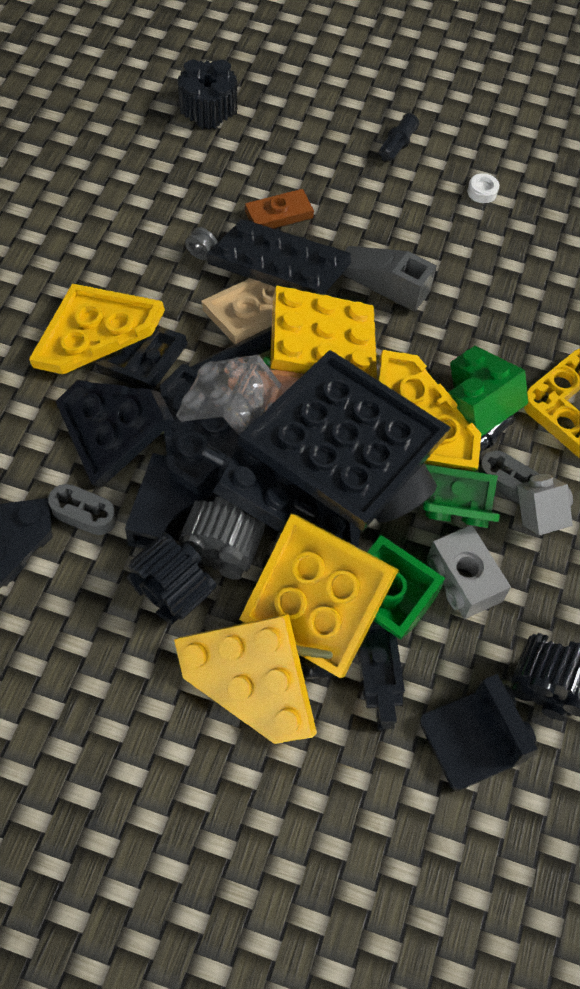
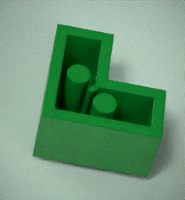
M477 346L466 350L450 362L454 389L448 393L458 404L457 409L469 424L473 423L480 431L481 437L528 404L524 369Z

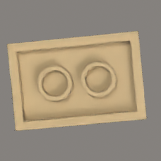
M249 278L202 300L203 311L234 344H237L272 326L273 294L276 287Z

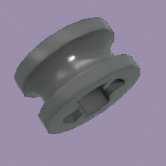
M202 227L195 228L192 235L185 240L188 251L200 260H207L206 253L217 244L214 235Z

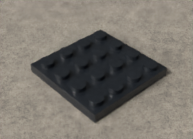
M329 350L239 435L238 445L364 531L447 438L451 427L335 352Z

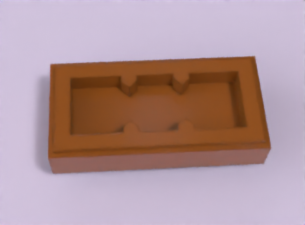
M303 189L245 203V212L249 221L273 229L308 220L314 216V209Z

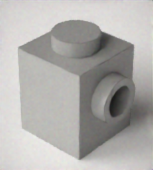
M539 474L532 476L529 482L517 485L524 527L538 535H543L573 526L571 515L573 495L568 484L554 478L550 474Z

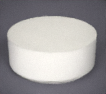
M476 174L469 181L467 193L475 202L490 203L497 197L499 182L489 174Z

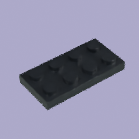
M241 219L206 253L209 265L274 287L277 285L295 288L324 295L351 264V253L244 219Z

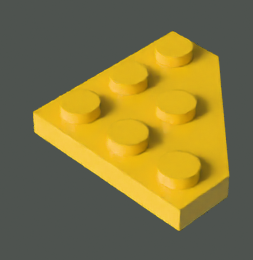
M72 284L30 356L29 361L33 368L58 374H66L152 336L165 311L163 302Z
M382 350L377 380L451 427L447 438L424 464L475 472L479 465L480 431L473 423L469 424L457 409L458 404L441 383L437 384L426 371L427 366L418 355Z
M289 614L174 639L183 679L272 743L277 744L307 739L317 734Z

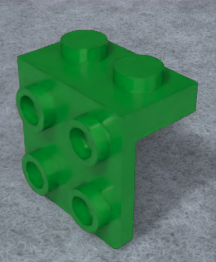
M425 464L437 484L433 495L418 506L426 511L425 516L429 519L451 522L452 515L462 516L461 522H465L467 525L486 528L489 526V521L499 522L500 514L492 512L497 475Z

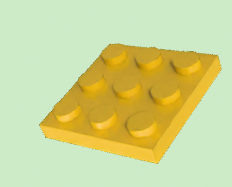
M276 285L273 294L270 369L305 374L319 359L331 350L377 379L373 305Z
M291 514L239 620L248 623L289 614L297 646L317 648L333 653L331 659L303 657L335 676L343 678L399 569L298 515Z

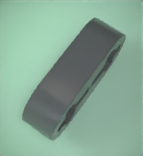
M491 451L485 454L478 469V473L497 475L496 491L518 504L520 503L517 485L529 482L532 476L539 475L533 469L501 451ZM499 465L501 470H498L496 473L490 470L491 467Z
M69 484L59 485L50 492L48 503L52 514L58 520L95 535L106 534L115 527L116 514L114 506L106 498ZM69 498H72L74 506L66 504L63 508L60 507L59 501L66 502ZM101 511L105 512L106 519L98 518L96 522L93 521L92 514L99 515Z

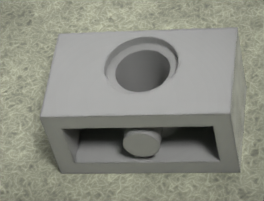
M472 525L433 541L427 556L428 567L445 578L443 585L446 588L447 600L454 610H459L464 620L504 601L511 586ZM464 569L468 571L472 575V577H464L460 575L457 570Z

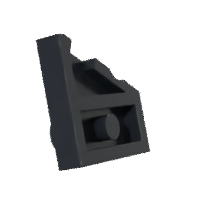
M157 325L152 336L122 348L123 352L107 361L104 357L97 359L95 362L98 372L128 384L154 390L188 345L186 335Z

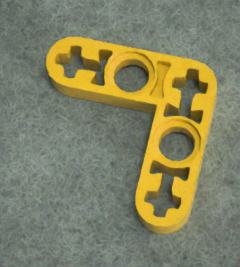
M579 348L527 391L528 404L524 406V410L528 415L578 458H580V435L578 438L576 436L580 431V411L567 400L580 390V370L578 373L575 371L578 364H580ZM558 377L565 378L569 381L571 387L561 388L555 384L554 379ZM546 392H548L549 396L546 403L542 401L538 404L534 401L542 399ZM560 417L569 418L575 427L572 429L563 428L558 424L557 419Z

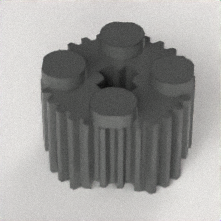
M215 497L214 502L210 501L209 503L195 500L178 543L180 547L188 543L198 552L201 557V561L198 563L200 569L205 568L206 565L208 568L218 569L220 574L228 579L238 580L244 571L247 572L250 569L266 526L265 523L257 518L256 520L251 519L249 514H244L242 509L222 497Z

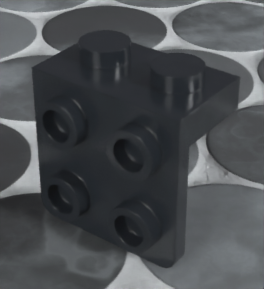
M498 674L484 679L475 693L427 712L420 719V726L450 787L455 791H461L526 762L537 750L535 745L536 736L531 725L527 721H522L516 709V699L513 691L507 684L503 685Z

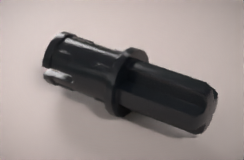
M411 113L405 114L400 123L388 132L387 140L379 149L382 161H393L401 149L409 145L410 137L420 124L415 115Z

